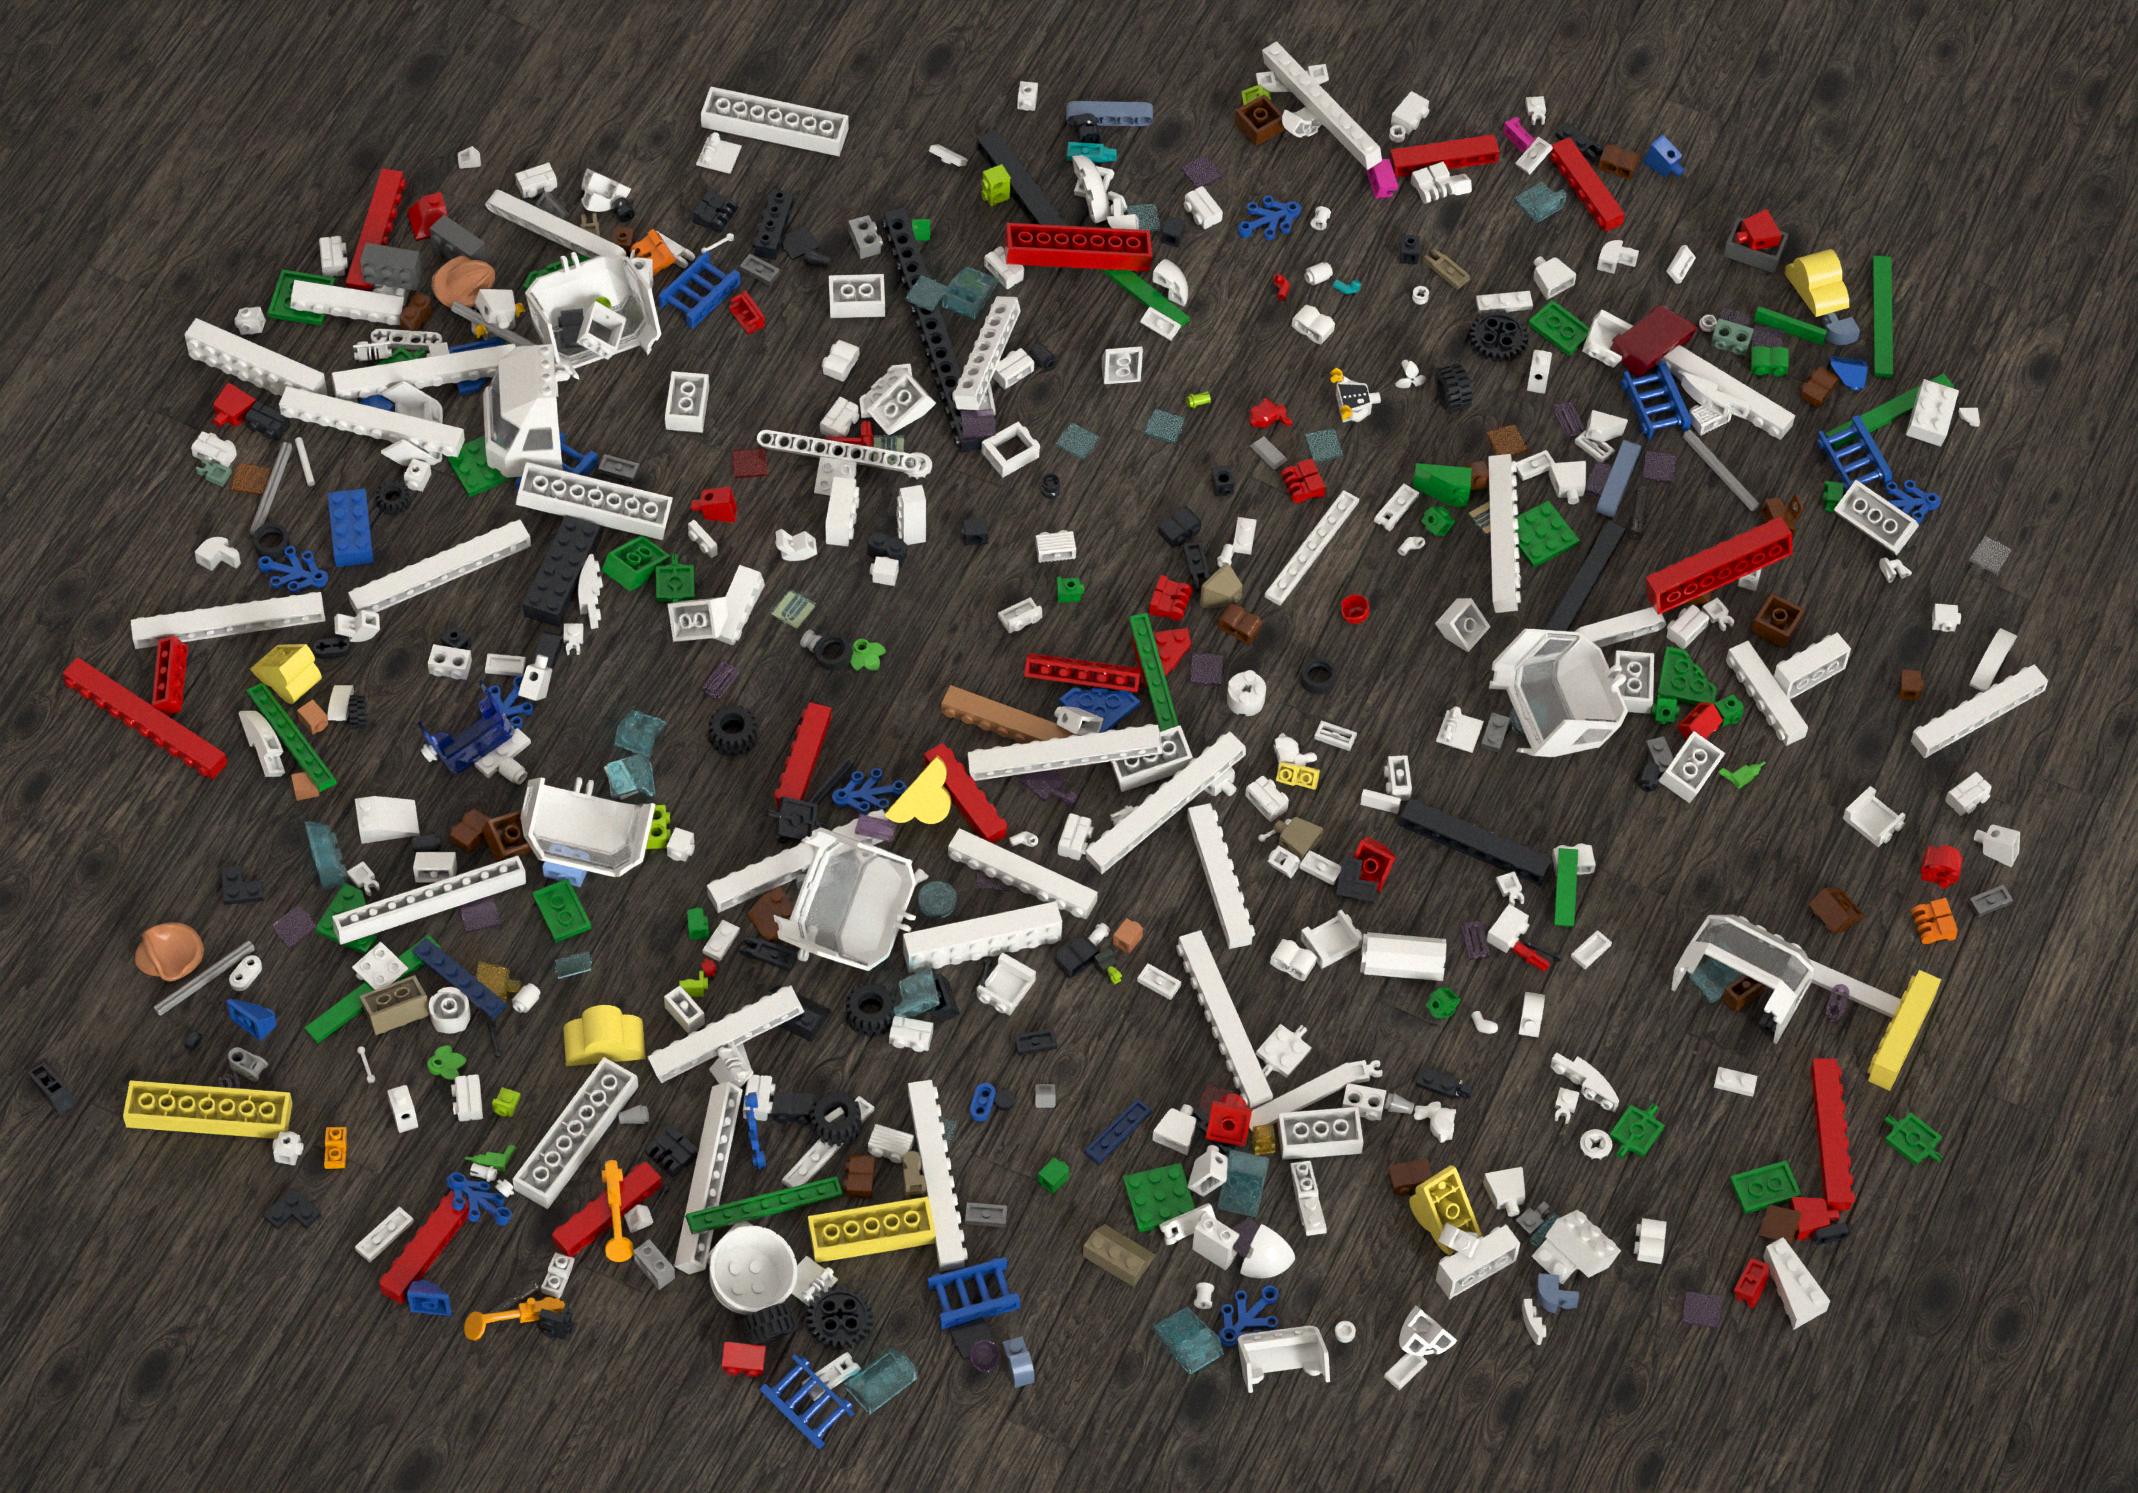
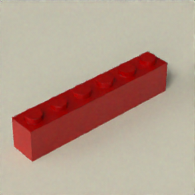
M1493 134L1390 150L1389 159L1395 177L1412 175V172L1426 167L1429 169V166L1444 162L1447 169L1498 162L1499 148Z
M1569 137L1552 144L1553 149L1549 153L1550 160L1557 165L1560 174L1564 175L1570 188H1573L1577 193L1578 199L1584 203L1587 212L1592 214L1597 226L1606 232L1623 225L1625 213L1572 139Z
M809 702L808 708L803 710L801 718L803 722L802 725H798L796 736L798 737L796 741L793 740L792 754L791 757L788 756L786 759V771L781 774L780 789L776 788L774 799L777 800V808H779L780 797L783 796L801 801L804 800L832 718L831 707Z
M944 743L924 753V764L926 767L937 755L944 761L947 775L943 787L948 791L952 802L979 838L992 844L1005 838L1007 823L1003 818H999L994 805L987 802L984 792L978 790L974 779L966 774L963 764L955 759L953 751L950 748L947 749Z
M646 1161L641 1165L635 1166L630 1174L623 1177V1181H619L621 1206L619 1207L620 1218L624 1217L636 1205L642 1203L662 1187L661 1177ZM607 1189L601 1193L598 1199L590 1201L580 1213L573 1214L567 1223L563 1226H558L553 1231V1244L565 1256H574L613 1225Z
M452 1190L441 1199L437 1210L430 1213L427 1223L417 1230L413 1241L406 1244L400 1258L397 1257L393 1261L389 1272L382 1275L379 1281L381 1293L399 1304L403 1303L412 1282L419 1281L466 1221L469 1212L467 1199L463 1198L465 1205L462 1210H456L452 1207L454 1199Z

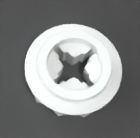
M911 453L919 459L921 470L915 473H907L909 478H925L932 469L931 459L923 453ZM909 460L907 462V467L912 468L914 466L915 460Z
M1589 1130L1581 1137L1580 1149L1583 1150L1584 1155L1590 1156L1591 1159L1599 1158L1601 1160L1610 1153L1612 1140L1602 1130ZM1600 1142L1599 1148L1591 1149L1593 1143Z

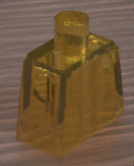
M479 961L476 979L504 1002L507 1001L508 992L520 991L521 981L511 980L510 969Z

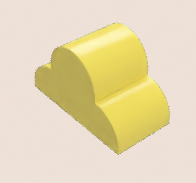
M1832 249L1796 258L1794 263L1786 265V277L1815 317L1849 308L1848 292L1842 281L1841 264Z
M307 644L277 645L250 669L260 681L272 687L289 704H294L322 678L320 671L313 663L315 657Z
M938 755L887 810L885 816L888 819L903 823L916 817L921 822L935 824L947 816L951 806L950 795L943 787L947 769L944 761Z
M599 1005L588 1008L583 1012L582 1018L568 1022L563 1028L566 1066L598 1064L603 1057L612 1062L646 1059L642 1019L634 1015H622L621 1010L615 1006Z
M1448 1166L1416 1187V1194L1409 1199L1411 1210L1418 1222L1431 1232L1437 1245L1446 1254L1451 1255L1456 1252V1250L1437 1241L1446 1223L1464 1232L1478 1233V1237L1482 1235L1456 1167Z

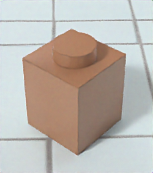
M311 700L297 710L300 722L312 735L324 730L328 725L327 715L314 700Z
M305 772L291 775L297 801L320 796L319 791Z
M1126 918L1113 935V945L1130 954L1141 940L1143 928L1136 921Z

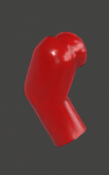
M1276 274L1273 277V281L1279 289L1277 298L1285 300L1290 284L1284 276Z

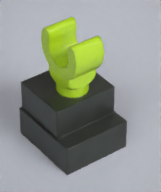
M1110 948L1094 956L1093 965L1102 976L1108 973L1114 985L1119 983L1122 975L1116 969L1117 961L1113 957V952Z

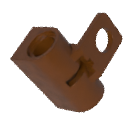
M1794 494L1789 505H1785L1782 498L1766 499L1760 512L1765 523L1782 517L1793 536L1797 531L1794 523L1803 511V504L1798 494ZM1795 502L1798 504V510L1795 508Z

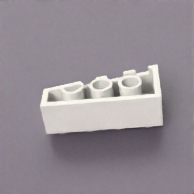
M918 485L901 488L897 497L898 505L896 512L899 527L897 528L898 538L902 539L907 545L926 542V498L923 487Z
M739 565L725 597L728 617L719 637L714 639L733 646L736 640L740 639L742 628L746 624L765 586L760 572Z
M1784 1237L1768 1245L1763 1258L1765 1263L1770 1265L1771 1277L1775 1281L1777 1292L1782 1298L1785 1305L1784 1309L1786 1314L1789 1315L1791 1326L1794 1330L1826 1312L1830 1300Z

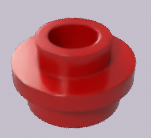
M705 958L701 965L706 976H715L717 967L714 961H709L708 958Z

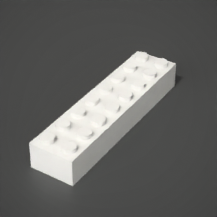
M710 87L701 112V126L703 128L840 156L849 129L847 115Z
M197 318L185 333L188 353L194 360L203 361L210 367L219 368L226 374L235 375L239 379L251 382L259 388L267 389L275 395L283 396L286 386L327 396L324 373Z
M526 462L516 505L561 516L567 515L590 523L663 540L673 498Z
M1055 901L903 934V954L909 973H919L930 968L938 969L944 965H957L963 961L979 960L986 956H998L1005 952H1017L1023 948H1035L1047 943L1054 944L1061 941L1062 919L1057 902Z
M603 1057L513 1178L514 1190L548 1209L638 1088L637 1076Z

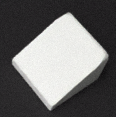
M471 146L459 152V168L480 167L479 151Z
M1466 174L1450 176L1456 187L1455 195L1472 191L1471 180Z
M636 1205L624 1215L630 1233L643 1229L653 1223L647 1206Z

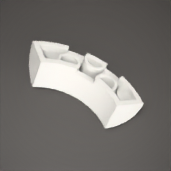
M1306 106L1294 113L1284 110L1282 115L1284 128L1300 138L1304 135L1308 137L1318 132V128L1323 125Z
M1082 155L1072 156L1074 172L1081 186L1084 185L1085 190L1088 192V194H1085L1090 218L1095 223L1105 221L1107 217L1111 216L1107 193L1098 169L1088 157Z

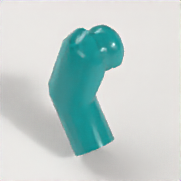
M1337 279L1333 284V288L1344 294L1357 293L1361 286L1358 280H1353L1351 284L1346 285Z

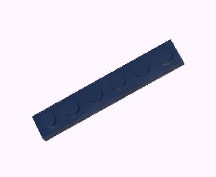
M426 937L412 950L418 959L451 986L459 989L460 992L467 996L468 1000L490 1018L494 1019L507 1007L500 997Z

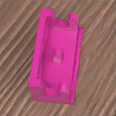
M1514 117L1504 123L1503 134L1524 154L1538 137L1533 138L1518 122L1520 119Z
M1382 159L1381 162L1366 170L1375 199L1393 196L1392 192L1387 191L1397 190L1398 184L1390 159Z

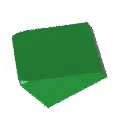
M912 219V230L916 241L930 240V219Z

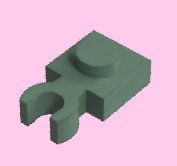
M201 460V464L205 468L196 467L199 475H206V480L222 487L232 474L230 468L216 462L211 466L207 460Z

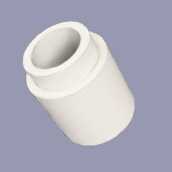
M1322 262L1307 268L1304 276L1308 283L1316 285L1328 280L1333 272L1328 263Z
M511 757L504 758L498 766L500 774L518 785L526 779L528 774L525 768Z
M530 983L527 986H523L512 999L513 1008L519 1013H527L539 999L540 990Z

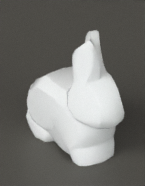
M1281 733L1275 739L1274 751L1277 755L1278 763L1285 762L1305 766L1306 763L1317 760L1315 753L1300 754L1298 743L1294 739L1287 737L1284 733Z
M1438 1101L1432 1102L1428 1106H1415L1414 1119L1430 1118V1131L1438 1138L1440 1143L1452 1140L1456 1109L1441 1108V1103Z

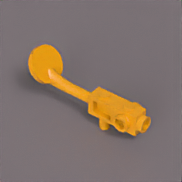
M609 1160L605 1162V1170H602L603 1183L607 1182L614 1238L607 1242L605 1253L614 1262H624L633 1255L634 1246L628 1238L622 1237L619 1208L621 1206L619 1181H623L622 1168L618 1169L616 1160Z
M546 1297L541 1301L528 1298L527 1303H520L517 1310L490 1314L474 1311L466 1319L464 1332L469 1340L475 1341L483 1335L487 1323L519 1318L520 1323L539 1320L541 1309L561 1314L565 1304L559 1298Z

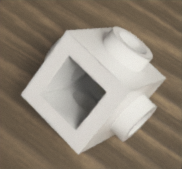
M260 307L239 309L237 317H235V325L239 328L241 335L262 333L266 322Z
M291 1131L279 1133L278 1139L275 1138L273 1142L275 1162L290 1165L296 1164L298 1155H301L303 1151L300 1135Z

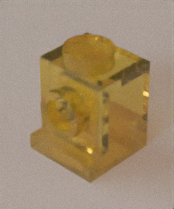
M1273 1124L1254 1126L1252 1142L1255 1155L1274 1153L1276 1137Z

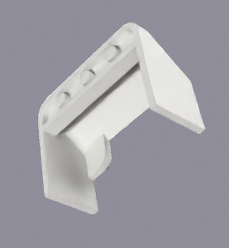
M404 380L382 392L384 397L395 403V413L443 424V410L440 403ZM404 439L381 450V454L402 466H409L412 459L426 462L430 465H435L442 460V453L429 452L418 448Z
M1315 1326L1250 1333L1238 1337L1243 1379L1249 1393L1253 1392L1252 1384L1259 1383L1264 1378V1373L1303 1368L1306 1373L1312 1376L1322 1373L1325 1381L1330 1382L1328 1351L1319 1329Z

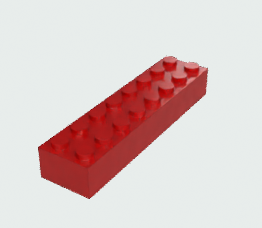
M1006 223L1004 234L1006 264L1130 271L1150 270L1152 261L1150 230Z
M1782 517L1772 519L1766 524L1754 527L1743 534H1738L1728 541L1720 542L1708 550L1705 549L1699 554L1687 557L1679 563L1669 565L1659 572L1651 573L1646 577L1647 599L1657 615L1784 559L1793 554L1792 532Z

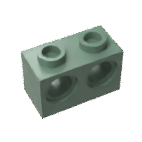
M1719 318L1712 337L1711 346L1731 351L1737 355L1746 356L1754 329Z

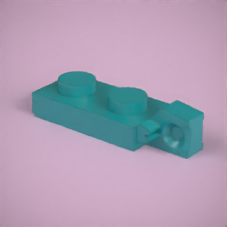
M1068 142L1067 160L1073 161L1072 156L1082 155L1088 157L1092 162L1116 161L1117 149H1108L1104 144Z

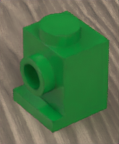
M1825 481L1822 490V502H1825L1824 510L1834 511L1843 497L1844 483Z
M1057 577L1058 603L1080 602L1081 594H1084V583H1080L1079 578L1061 579V577Z
M696 907L687 910L689 940L709 938L708 917L703 916V908Z

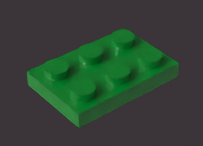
M1553 300L1528 321V326L1568 356L1586 342L1590 330L1588 326Z
M568 878L532 892L533 899L555 943L592 929L591 923Z
M1787 1160L1730 1177V1182L1744 1214L1768 1208V1205L1775 1206L1789 1202L1792 1197H1801V1192Z

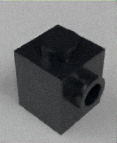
M1168 216L1167 221L1163 222L1161 226V243L1179 248L1185 233L1186 220Z
M1401 236L1400 263L1418 264L1420 236Z

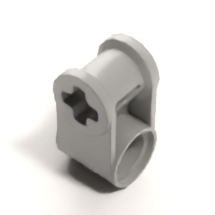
M237 1047L229 1051L228 1059L231 1070L253 1082L259 1080L260 1073L268 1066V1063L263 1058L253 1055L242 1048ZM236 1058L242 1059L239 1062L234 1061Z

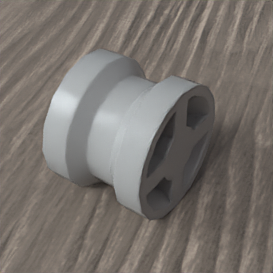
M808 630L803 635L800 645L804 648H809L810 652L815 653L816 644L822 636H817L814 634V631Z

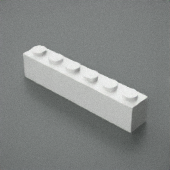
M294 280L290 308L298 311H311L317 314L324 313L333 316L350 317L352 319L369 320L370 322L400 325V314L403 310L404 297Z
M1746 641L1729 649L1726 658L1728 666L1733 668L1739 682L1744 684L1748 695L1753 697L1759 711L1764 713L1768 724L1773 726L1778 739L1782 740L1787 746L1805 738L1808 726L1750 642Z

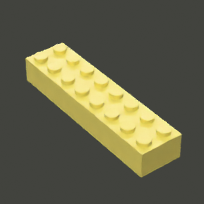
M130 1081L123 1118L127 1128L278 1139L280 1132H288L293 1103L289 1092Z

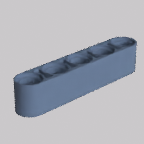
M1071 101L1066 105V121L1070 125H1073V121L1078 115L1084 113L1093 114L1098 126H1149L1153 123V106L1147 102Z
M1623 440L1598 502L1597 513L1614 518L1642 445Z

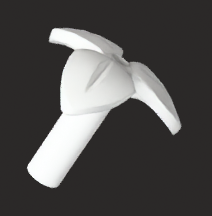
M1403 360L1401 364L1407 378L1398 380L1395 385L1399 388H1409L1413 382L1415 386H1420L1426 381V377L1423 375L1417 376L1419 373L1417 366L1412 361Z

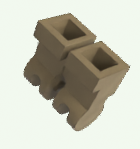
M909 1151L903 1157L905 1200L926 1197L925 1175H921V1156L915 1151Z

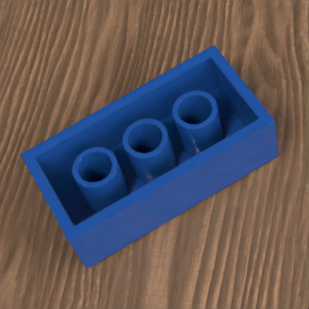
M357 489L328 493L336 567L374 563L366 490Z

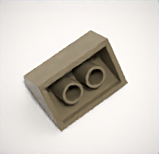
M415 975L359 996L375 1035L385 1033L388 1030L404 1026L409 1022L423 1019L430 1015L427 995Z
M1106 1224L1094 1230L1083 1246V1257L1133 1287L1156 1257V1254Z

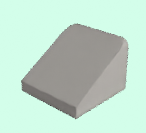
M1036 1084L1035 1106L1037 1108H1054L1056 1100L1055 1085Z

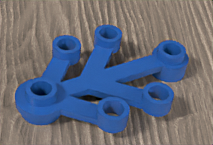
M1265 196L1263 198V206L1280 210L1275 212L1260 208L1257 203L1250 202L1247 205V212L1265 217L1250 223L1247 221L1240 223L1238 235L1242 238H1248L1251 236L1253 229L1270 223L1269 227L1264 231V238L1266 240H1273L1278 221L1285 216V221L1280 224V232L1288 234L1291 230L1292 220L1301 213V206L1294 201L1285 204L1274 201L1271 196Z
M1912 480L1905 481L1903 489L1919 498L1914 499L1899 490L1895 482H1888L1885 491L1888 494H1893L1901 499L1888 502L1897 508L1904 507L1901 511L1908 515L1915 506H1922L1919 511H1914L1911 517L1917 523L1922 522L1923 516L1928 510H1934L1940 505L1941 499L1937 494L1923 492L1915 487V482Z
M287 546L284 549L285 557L290 560L293 567L273 562L268 556H263L258 561L259 570L262 573H270L272 570L288 574L281 578L279 576L272 577L270 583L273 589H279L282 585L289 583V592L297 594L300 590L312 585L316 588H322L328 582V574L323 570H318L311 551H305L302 554V560L308 565L311 572L303 570L293 546ZM299 578H304V579H306V580H304V581H302V582H300V583H298L297 581H294V580H297V579H299Z
M517 676L513 680L514 689L503 704L500 698V688L496 685L489 688V695L493 698L496 713L491 718L489 711L490 702L485 699L479 702V710L484 718L480 725L482 734L494 736L500 729L509 727L520 729L523 726V722L519 716H514L510 720H500L505 716L519 713L524 715L532 714L533 705L530 702L511 707L519 696L520 687L518 686L521 685L524 676Z
M875 768L871 771V777L860 790L853 791L857 784H861L864 780L863 773L855 771L852 774V780L844 789H837L833 792L832 800L837 806L845 807L849 805L858 810L862 815L870 812V804L877 807L878 810L883 809L885 812L889 809V801L884 798L879 800L874 796L892 793L894 797L899 798L906 791L907 786L903 781L898 780L891 786L872 788L877 781L882 779V770ZM861 798L864 801L858 802L855 799Z
M750 1092L748 1095H744L745 1106L750 1107V1111L746 1112V1120L750 1130L748 1131L752 1150H755L756 1153L752 1155L753 1166H757L758 1170H761L762 1167H766L764 1151H759L756 1119L754 1118L753 1108H758L756 1092Z
M454 1172L447 1177L446 1184L453 1190L454 1194L452 1202L454 1209L462 1210L464 1208L465 1200L462 1198V1192L468 1197V1220L472 1222L479 1220L481 1215L477 1205L479 1204L494 1216L496 1224L503 1226L510 1221L512 1213L508 1208H496L486 1201L490 1200L496 1206H502L505 1201V1196L502 1193H488L490 1189L489 1183L485 1181H468L463 1174Z
M1274 1286L1264 1287L1262 1298L1247 1313V1294L1242 1290L1237 1291L1235 1302L1238 1307V1322L1234 1326L1232 1325L1233 1306L1230 1304L1223 1305L1221 1315L1224 1317V1328L1219 1333L1220 1342L1224 1346L1232 1347L1238 1343V1337L1241 1335L1263 1332L1261 1330L1241 1332L1245 1327L1276 1329L1278 1324L1276 1317H1254L1267 1304L1277 1301L1278 1290ZM1270 1294L1273 1296V1298L1269 1299L1266 1297V1295ZM1239 1295L1244 1296V1299L1240 1300L1237 1297ZM1229 1309L1231 1312L1225 1313L1224 1310ZM1269 1321H1274L1275 1324H1274V1325H1269L1268 1322H1269ZM1230 1335L1233 1339H1226V1336Z

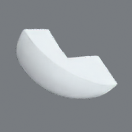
M587 168L582 182V190L585 191L584 197L581 199L582 204L590 211H607L611 209V205L616 199L626 198L631 189Z
M1164 259L1153 271V282L1169 289L1168 300L1185 306L1188 299V285L1185 276L1173 262Z
M1261 1224L1250 1245L1249 1253L1244 1259L1240 1274L1252 1278L1276 1276L1292 1265L1295 1260L1294 1252L1282 1237Z
M1416 1305L1406 1318L1399 1338L1400 1347L1415 1356H1424L1432 1353L1440 1354L1457 1341L1448 1331Z

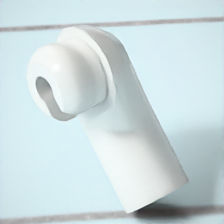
M1113 191L1108 192V200L1113 201V199L1121 198L1124 203V212H1126L1127 205L1124 197Z
M1407 538L1398 549V553L1405 556L1411 549L1422 548L1425 545L1424 538Z
M1025 831L1010 837L1009 841L1012 847L1021 843L1034 847L1038 843V838L1036 835Z
M1480 1011L1471 1014L1479 1032L1491 1034L1498 1030L1497 1024L1484 1020Z

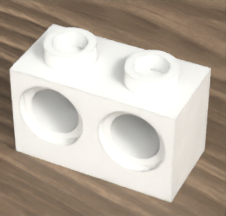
M433 644L428 661L429 674L447 676L457 680H467L472 662L471 651Z
M1347 1083L1342 1108L1358 1107L1360 1117H1365L1372 1121L1381 1120L1386 1090ZM1350 1100H1356L1358 1103H1351ZM1369 1104H1376L1377 1107H1371Z

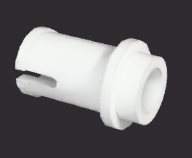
M1224 545L1221 555L1217 558L1219 567H1222L1226 562L1231 565V558L1235 552L1233 545Z
M1126 805L1125 809L1110 815L1111 821H1114V826L1121 818L1125 819L1133 809L1132 806L1128 807Z
M1104 923L1097 924L1095 931L1088 938L1097 947L1104 937H1108L1110 929Z
M476 1163L472 1164L470 1171L473 1172H470L471 1176L487 1179V1182L495 1181L497 1169H494L493 1166L489 1168Z

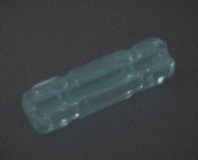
M1552 1213L1548 1217L1549 1219L1531 1236L1530 1242L1535 1246H1539L1543 1242L1542 1240L1546 1238V1234L1555 1221L1561 1218L1559 1215Z

